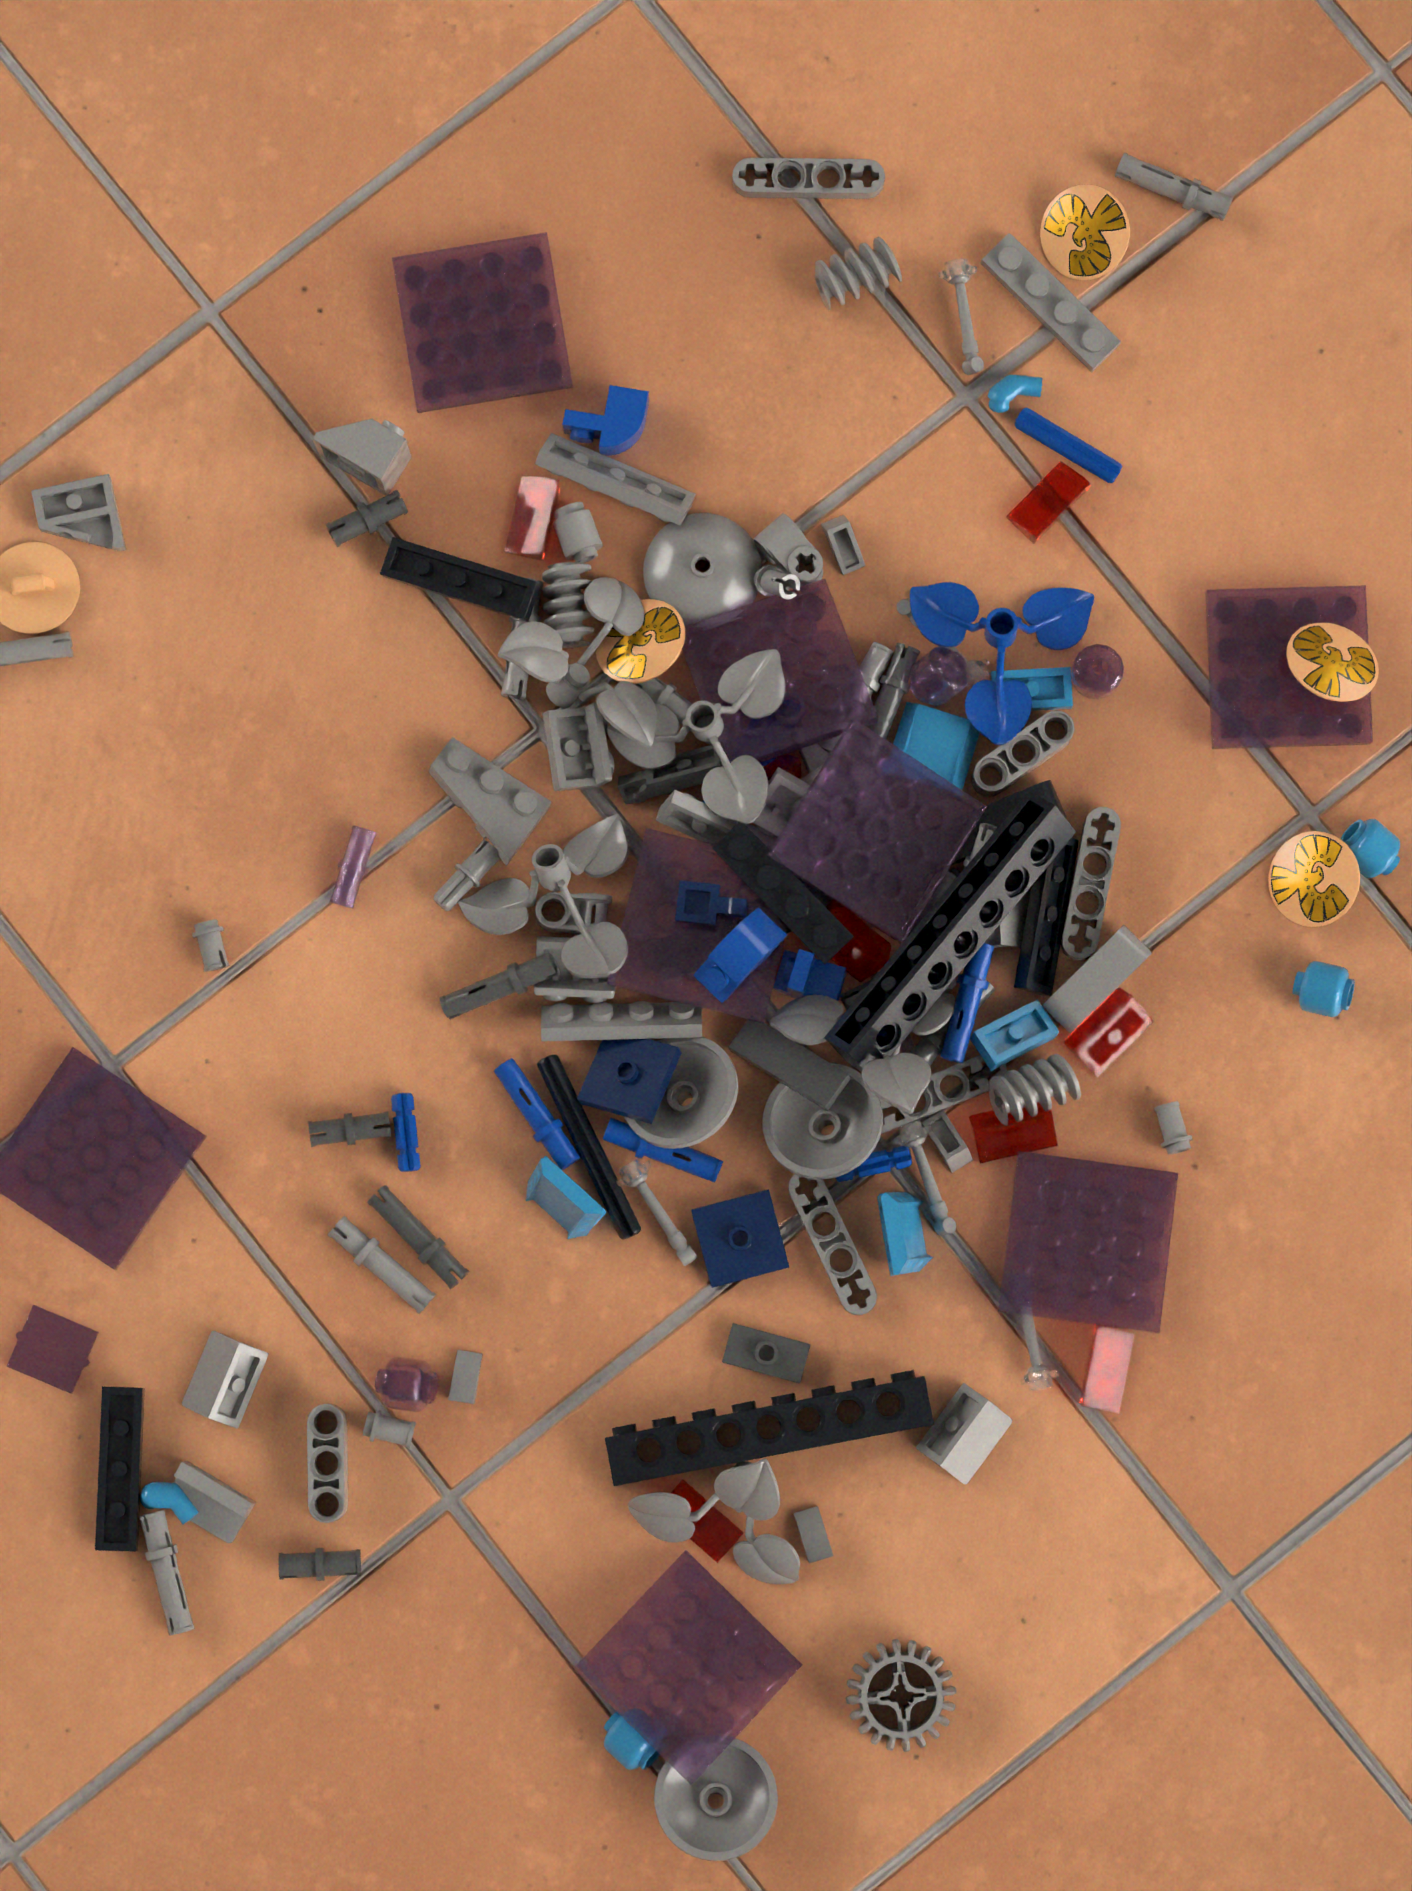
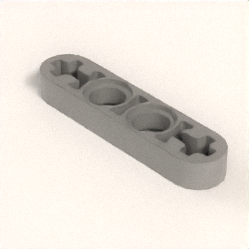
M745 158L734 167L732 182L737 193L749 198L870 199L876 197L882 191L885 173L878 162L870 159ZM748 169L754 170V175L757 177H767V169H773L771 176L772 187H766L767 179H755L754 186H746L745 179L739 177L745 176ZM784 169H794L800 175V182L791 188L784 187L778 181L779 173ZM831 169L835 171L839 176L838 184L833 188L822 187L817 181V175L822 170ZM845 170H851L850 178H861L863 171H871L872 178H878V180L872 181L871 187L868 188L864 187L862 180H851L850 188H844L846 181Z
M1108 807L1093 809L1087 815L1083 824L1061 939L1063 953L1074 961H1082L1089 958L1095 952L1099 941L1121 829V821L1118 814ZM1100 816H1106L1107 824L1113 826V830L1105 832L1102 845L1110 844V851L1101 846H1086L1087 840L1093 843L1096 841L1098 830L1096 827L1091 826V822L1098 821ZM1098 854L1104 858L1106 868L1102 874L1091 875L1085 871L1083 861L1087 855ZM1089 892L1097 898L1098 908L1094 913L1083 914L1077 909L1076 898L1079 894ZM1072 917L1082 922H1095L1094 928L1088 925L1085 927L1084 940L1090 941V947H1084L1081 953L1075 952L1074 944L1068 943L1069 937L1073 938L1077 935L1080 924H1071Z
M981 1055L964 1061V1064L959 1063L932 1074L929 1085L922 1093L926 1101L923 1110L910 1114L897 1108L904 1119L895 1121V1113L886 1116L883 1119L884 1126L882 1127L881 1134L989 1092V1081L987 1078L974 1081L973 1083L978 1089L971 1092L969 1079L961 1070L969 1067L970 1075L979 1072L984 1061ZM1006 1064L998 1067L999 1072L995 1075L1004 1077V1074L1007 1072ZM953 1075L960 1079L963 1089L959 1096L948 1098L940 1091V1081L945 1076ZM879 1098L882 1110L892 1106Z
M794 1174L788 1186L790 1197L842 1306L846 1311L854 1315L868 1313L876 1304V1290L824 1180L806 1178L808 1181L815 1180L818 1186L813 1189L817 1202L822 1197H825L828 1205L814 1208L806 1215L802 1207L809 1206L810 1202L805 1194L797 1195L795 1189L800 1186L799 1178L801 1176ZM821 1212L832 1215L836 1223L834 1231L826 1236L817 1234L812 1227L814 1216ZM845 1249L850 1252L853 1263L849 1270L837 1272L830 1266L829 1259L833 1251ZM857 1270H860L863 1277L855 1279L860 1290L867 1289L870 1294L865 1299L867 1306L861 1309L857 1303L852 1305L848 1303L847 1298L852 1295L849 1284L847 1283L841 1288L837 1282V1279L847 1278Z

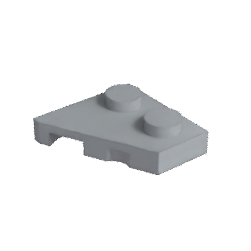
M109 474L31 491L41 532L117 551L126 550L112 480Z

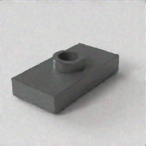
M733 1323L722 1362L800 1383L811 1344Z

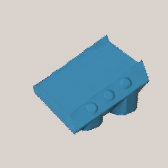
M906 702L884 773L899 783L940 796L960 797L980 732L966 718L918 703Z
M547 1156L540 1159L528 1180L526 1201L534 1200L568 1231L567 1239L587 1236L590 1230L607 1213L606 1210Z
M885 1192L879 1194L877 1200L890 1276L920 1272L933 1258L926 1252L919 1206L924 1201L907 1192Z

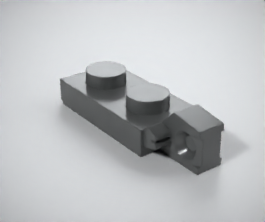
M722 743L721 746H722V748H723V750H724V752H725V754H726V756H727V753H726L725 748H724L723 743ZM713 745L676 754L674 760L662 768L645 769L619 776L618 789L625 804L645 802L650 797L662 794L671 795L674 790L680 791L681 789L703 784L706 774L711 769L723 765Z

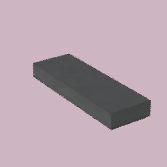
M752 1015L728 1046L735 1055L826 1111L830 1109L850 1081L847 1073L800 1044L788 1039L782 1033Z

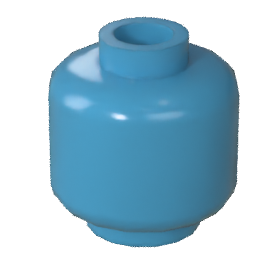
M1359 819L1355 821L1341 837V840L1354 853L1359 865L1360 874L1366 878H1373L1379 874L1386 876L1400 862V857L1398 856L1400 850L1399 838L1376 819L1365 821Z
M1313 961L1307 966L1305 972H1297L1293 985V994L1299 996V1004L1302 1010L1323 1016L1336 1017L1342 1010L1347 1011L1349 1009L1354 993L1355 980L1349 979L1348 970L1344 967Z
M639 1708L631 1709L625 1713L618 1710L608 1719L604 1726V1729L607 1731L604 1739L605 1749L628 1770H634L639 1767L642 1770L647 1769L658 1759L665 1748V1745L662 1743L664 1737L663 1730Z

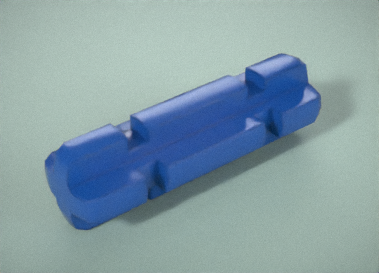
M411 1093L395 1094L391 1097L392 1111L396 1112L393 1122L396 1149L400 1150V1155H397L398 1168L401 1172L417 1171L421 1165L420 1155L416 1153V1148L419 1146L415 1115H412V1110H415L414 1099Z
M904 1145L892 1148L891 1152L886 1150L873 1152L860 1166L835 1178L838 1182L853 1180V1176L857 1175L859 1178L889 1172L891 1171L890 1168L893 1167L896 1170L910 1167L912 1165L910 1149Z

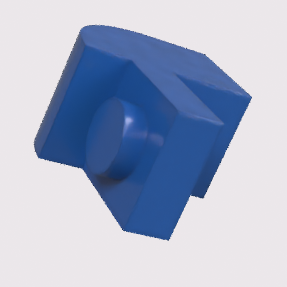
M610 385L604 415L565 409L562 424L564 434H569L571 440L581 443H593V439H599V452L605 456L625 452L639 440L643 433L649 406V391Z
M758 907L708 955V959L693 976L723 1003L748 975L770 956L787 934Z
M799 949L798 953L784 950L773 988L796 999L807 995H823L839 1001L847 969L832 963L824 965L820 960L815 959L814 953Z

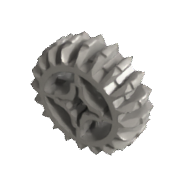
M893 1639V1652L888 1654L884 1645L879 1643L876 1647L881 1657L874 1660L872 1655L866 1651L863 1653V1657L870 1664L868 1668L864 1669L858 1664H854L852 1668L862 1678L861 1681L854 1679L847 1681L849 1688L858 1690V1695L846 1697L847 1704L860 1705L859 1709L850 1713V1717L852 1720L865 1717L866 1721L859 1726L858 1730L861 1734H865L871 1728H874L875 1732L871 1737V1743L877 1745L882 1736L885 1735L888 1737L886 1741L887 1750L892 1751L895 1747L896 1739H901L903 1751H910L909 1738L913 1737L916 1738L919 1747L923 1748L926 1746V1742L921 1734L928 1730L931 1737L937 1739L940 1734L933 1727V1724L938 1721L941 1725L947 1727L950 1723L948 1718L940 1714L942 1709L947 1711L955 1710L956 1705L950 1701H944V1696L956 1694V1688L954 1686L943 1687L942 1682L953 1677L952 1672L946 1670L938 1674L936 1670L944 1663L942 1657L938 1656L929 1663L927 1659L931 1654V1648L925 1646L918 1656L914 1654L916 1642L913 1640H909L907 1651L901 1652L900 1641ZM904 1662L914 1663L923 1668L930 1675L934 1686L924 1687L923 1685L917 1686L909 1683L906 1677ZM892 1663V1680L886 1688L868 1692L873 1676L882 1667ZM899 1674L906 1691L921 1693L913 1694L911 1700L906 1699L908 1703L903 1705L904 1716H902L901 1708L896 1699L882 1697L890 1696L892 1690L896 1692L894 1687L899 1685ZM926 1699H934L932 1709L925 1719L917 1725L910 1727V1711L912 1707L918 1702L926 1701ZM879 1704L892 1707L896 1712L898 1729L888 1727L879 1722L871 1713L868 1705Z

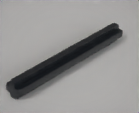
M554 1054L541 1059L537 1063V1067L619 1237L624 1240L638 1234L641 1231L638 1220L581 1103L577 1100L578 1096L559 1057Z

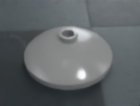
M694 513L686 515L681 526L670 522L657 533L646 552L643 576L645 588L650 599L664 601L673 606L681 615L686 629L709 631L725 627L738 620L747 612L758 594L754 583V576L762 566L756 545L741 526L720 515ZM700 560H705L710 564V568L706 572H699L696 570L695 564Z
M705 1037L660 1039L658 1042L676 1046L682 1054L652 1124L628 1117L624 1118L641 1139L654 1146L670 1149L689 1147L712 1136L727 1121L735 1106L738 1094L736 1069L726 1052L718 1044ZM693 1098L689 1105L682 1106L684 1100Z
M831 1063L847 1073L850 1081L828 1111L781 1082L774 1088L766 1102L762 1121L766 1144L774 1158L784 1168L796 1175L810 1179H830L844 1175L860 1166L870 1156L879 1141L883 1127V1111L879 1097L864 1085L862 1074L845 1065ZM825 1126H834V1130L831 1134H821V1131Z
M708 1735L683 1744L669 1756L662 1766L656 1781L654 1802L659 1824L675 1846L686 1854L702 1860L725 1861L749 1852L766 1836L776 1815L778 1794L773 1772L757 1750L733 1737ZM711 1795H721L724 1799V1804L720 1808H712L708 1804V1799Z

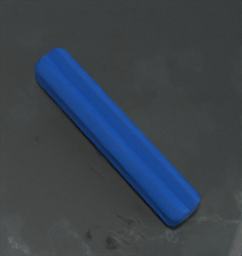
M1023 408L1015 420L1014 425L1017 429L1108 483H1113L1122 470L1120 462L1029 408Z

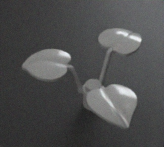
M608 577L597 578L586 587L584 602L588 611L594 618L606 623L577 663L568 664L569 654L562 650L561 636L556 630L544 623L537 621L527 622L517 627L508 635L498 652V657L514 663L526 673L541 681L549 682L546 687V693L555 705L567 708L578 698L585 702L590 696L599 694L596 704L606 721L641 746L648 749L652 746L655 737L657 712L651 697L639 686L627 681L619 682L614 688L605 683L587 689L590 683V674L586 667H584L612 627L622 635L631 636L642 626L644 621L643 605L631 587L622 581H618L616 578Z
M776 649L764 650L748 655L731 665L721 676L718 694L724 702L732 706H721L720 703L713 705L708 701L695 702L689 707L686 719L682 721L683 727L679 733V722L676 715L668 707L655 704L657 723L654 742L649 749L634 742L612 725L607 727V733L613 745L623 757L636 766L645 769H658L670 764L676 755L674 742H682L690 729L697 739L705 742L711 741L723 766L715 767L706 774L701 788L704 802L713 813L722 818L744 824L752 823L761 814L767 801L769 789L767 774L760 762L750 755H741L731 763L729 762L718 740L724 728L720 715L735 714L740 709L745 716L759 719L771 715L780 707L786 688L780 654Z
M619 814L599 821L582 831L568 842L563 851L559 846L553 844L538 848L532 855V863L535 870L530 872L532 879L530 890L524 882L515 878H506L492 882L472 896L458 900L462 913L472 925L483 932L494 935L512 933L527 923L529 919L527 908L535 905L538 884L540 882L544 888L550 891H561L581 935L570 938L563 946L561 958L565 968L571 974L581 978H599L614 974L622 967L628 953L624 933L619 927L610 922H600L588 931L567 885L571 878V872L575 875H580L584 871L590 877L600 878L614 873L623 866L628 857L629 846Z
M943 992L911 1032L917 1035H928L941 1029L953 1014L955 1004L953 994ZM807 995L794 999L781 1007L771 1018L770 1024L771 1027H775L785 1037L794 1042L816 1045L827 1041L824 1037L841 1018L843 1006L835 999L827 996ZM900 1044L891 1056L885 1055L883 1059H875L866 1063L862 1069V1081L880 1099L912 1114L919 1098L929 1085L931 1068L924 1058L915 1054H899Z
M766 1458L755 1463L747 1461L738 1462L733 1468L721 1472L714 1482L715 1493L695 1512H691L690 1504L685 1498L672 1493L656 1492L634 1497L628 1502L627 1506L630 1513L649 1534L662 1541L677 1543L686 1541L693 1536L695 1526L692 1521L700 1520L720 1499L725 1505L735 1509L736 1512L741 1513L743 1511L747 1515L745 1529L747 1541L736 1543L733 1549L734 1559L738 1566L750 1577L769 1584H790L799 1580L800 1558L794 1547L785 1539L775 1535L763 1534L755 1537L753 1533L754 1519H770L776 1515L780 1506L778 1484Z

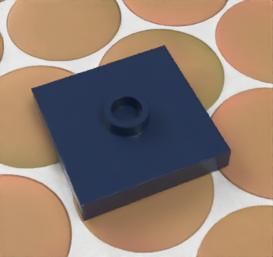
M651 1039L602 1040L577 1100L585 1106L652 1124L682 1052L676 1046Z
M769 1189L691 1210L711 1288L789 1268Z

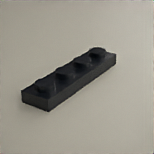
M392 537L380 575L385 578L525 622H529L541 584L537 581Z
M738 822L712 848L824 965L854 937L744 823Z
M1071 838L1030 889V899L1023 929L1014 988L1037 995L1052 996L1079 842L1077 839Z
M102 1387L95 1550L138 1551L145 1388Z

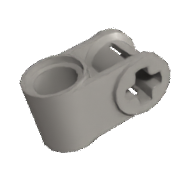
M782 513L753 539L756 547L769 562L778 567L783 573H790L798 577L800 589H813L822 581L823 558L786 514ZM799 563L805 566L812 563L813 572L810 574L804 570L799 573Z
M550 892L541 896L535 908L536 921L541 928L549 932L581 935L562 893ZM570 893L588 931L600 922H607L608 904L612 903V896L597 893ZM551 902L559 903L565 911L564 917L558 922L547 921L542 915V908L546 904ZM592 907H595V921L592 924L591 912Z

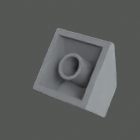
M368 419L319 431L313 437V442L322 459L385 496L389 495L412 457L407 444L408 441L402 437L405 432L387 420L380 424L373 419Z

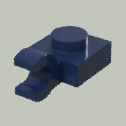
M680 880L675 921L678 923L716 926L718 915L745 919L747 917L748 902L747 899L720 897V884Z

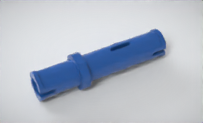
M984 943L964 967L963 974H958L956 983L960 985L940 1055L943 1059L964 1064L982 992L987 991L989 985L986 977L995 948L992 945Z
M511 1058L498 1066L494 1072L535 1132L533 1135L537 1143L542 1142L561 1170L566 1169L579 1160L580 1156L561 1129L564 1126L560 1119H554L515 1060ZM523 1090L531 1101V1105L527 1104L520 1091Z
M610 1118L602 1139L635 1152V1157L643 1159V1156H646L714 1183L723 1163L720 1159L690 1147L670 1149L654 1146L641 1139L627 1123ZM675 1153L681 1155L683 1157L690 1159L691 1161L688 1162L686 1160L675 1157L672 1154Z

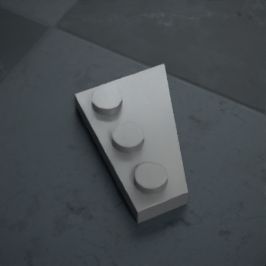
M453 737L429 769V774L458 808H463L476 824L475 829L484 839L488 838L499 851L498 856L506 866L551 805L550 800Z

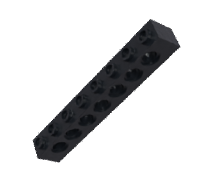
M1028 791L824 1038L847 1063L862 1072L864 1065L869 1061L883 1059L885 1055L891 1056L1068 843L1076 831L1056 805Z
M914 1370L890 1374L891 1383L876 1385L875 1378L853 1381L851 1382L852 1390L836 1393L835 1385L812 1389V1398L796 1401L795 1393L771 1397L772 1405L756 1408L755 1401L731 1405L733 1413L717 1416L716 1409L713 1408L692 1412L693 1421L678 1424L676 1416L652 1420V1429L637 1431L636 1423L612 1428L613 1436L606 1437L605 1442L613 1485L629 1484L934 1425L925 1376L916 1378ZM884 1392L895 1394L899 1400V1408L891 1416L882 1415L876 1406L878 1397ZM849 1399L857 1403L860 1413L856 1421L845 1424L838 1419L836 1410L840 1402ZM806 1407L814 1408L820 1416L818 1427L812 1431H803L797 1425V1414ZM765 1415L775 1416L780 1423V1431L772 1439L762 1438L756 1429L758 1420ZM724 1423H733L740 1429V1440L734 1446H723L717 1440V1430ZM691 1430L699 1435L701 1445L697 1452L684 1454L678 1449L677 1438L683 1431ZM652 1438L659 1443L661 1453L658 1459L646 1462L638 1456L637 1446L641 1440Z

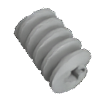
M881 237L874 238L873 250L867 243H861L859 245V256L852 249H846L844 252V262L837 254L831 255L830 268L822 260H818L815 263L816 284L827 310H831L830 298L833 296L841 305H844L846 291H849L856 300L859 299V286L864 285L871 294L874 293V280L878 279L885 288L889 287V274H893L899 282H902L901 271L895 255Z
M562 562L549 565V570L542 573V581L551 585L546 586L542 590L543 597L551 601L543 605V611L552 616L546 618L544 624L559 633L562 638V648L588 646L591 643L584 641L583 636L593 633L594 628L582 625V621L593 616L588 610L582 609V605L585 602L581 589L586 588L592 581L581 578V573L590 571L591 565L579 562Z
M1059 1054L1050 1055L1047 1061L1044 1059L1036 1060L1033 1063V1067L1025 1064L1019 1068L1018 1072L1016 1070H1009L1004 1074V1077L995 1075L989 1082L991 1106L999 1121L1008 1126V1113H1011L1015 1121L1019 1122L1023 1119L1022 1108L1024 1107L1030 1116H1035L1038 1113L1037 1102L1040 1103L1045 1111H1049L1052 1108L1051 1097H1054L1058 1105L1061 1106L1066 1104L1065 1092H1068L1073 1100H1079L1081 1097L1080 1086L1072 1067Z

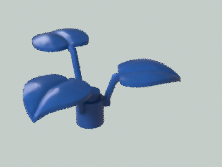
M942 582L928 586L912 587L910 590V608L914 622L921 634L931 643L941 647H955L964 640L966 630L976 632L980 629H985L986 641L992 647L997 648L996 682L991 680L977 682L968 691L965 699V713L969 722L978 732L995 745H1003L1011 741L1017 733L1023 730L1031 714L1032 698L1027 686L1019 680L1003 682L1005 648L1014 643L1017 629L1027 634L1036 632L1038 642L1045 648L1051 650L1071 648L1085 634L1094 603V595L1092 593L1074 588H1050L1033 594L1024 604L1022 614L1030 626L1024 624L1020 617H1017L1013 611L1007 608L994 609L989 613L987 619L982 617L978 623L972 624L978 617L979 604L975 594L966 586L953 582Z

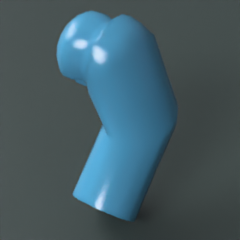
M1007 375L990 388L988 398H990L989 408L993 412L1004 413L1009 410V402L1017 395L1040 397L1043 378Z
M152 1482L142 1488L140 1502L145 1508H170L183 1525L199 1513L176 1483Z

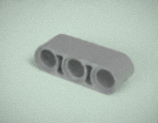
M1060 710L1050 711L1017 733L1011 741L1000 745L983 757L976 764L971 776L974 790L979 795L994 797L1063 750L1069 744L1074 733L1072 718ZM1050 722L1061 724L1065 730V737L1060 740L1050 739L1045 733V725ZM1017 745L1028 746L1032 750L1033 759L1028 763H1020L1014 759L1012 749ZM986 767L996 769L1001 776V782L995 786L984 784L980 779V771Z
M1123 925L1042 1006L1071 1034L1152 952Z
M333 1404L318 1405L312 1409L307 1420L308 1507L313 1518L323 1523L337 1521L344 1516L348 1508L347 1418L344 1411ZM326 1410L333 1412L338 1420L337 1428L331 1434L321 1432L317 1426L318 1416ZM325 1451L332 1452L338 1459V1468L331 1475L322 1473L317 1465L320 1454ZM325 1492L334 1494L339 1502L338 1510L331 1516L323 1514L318 1508V1499Z

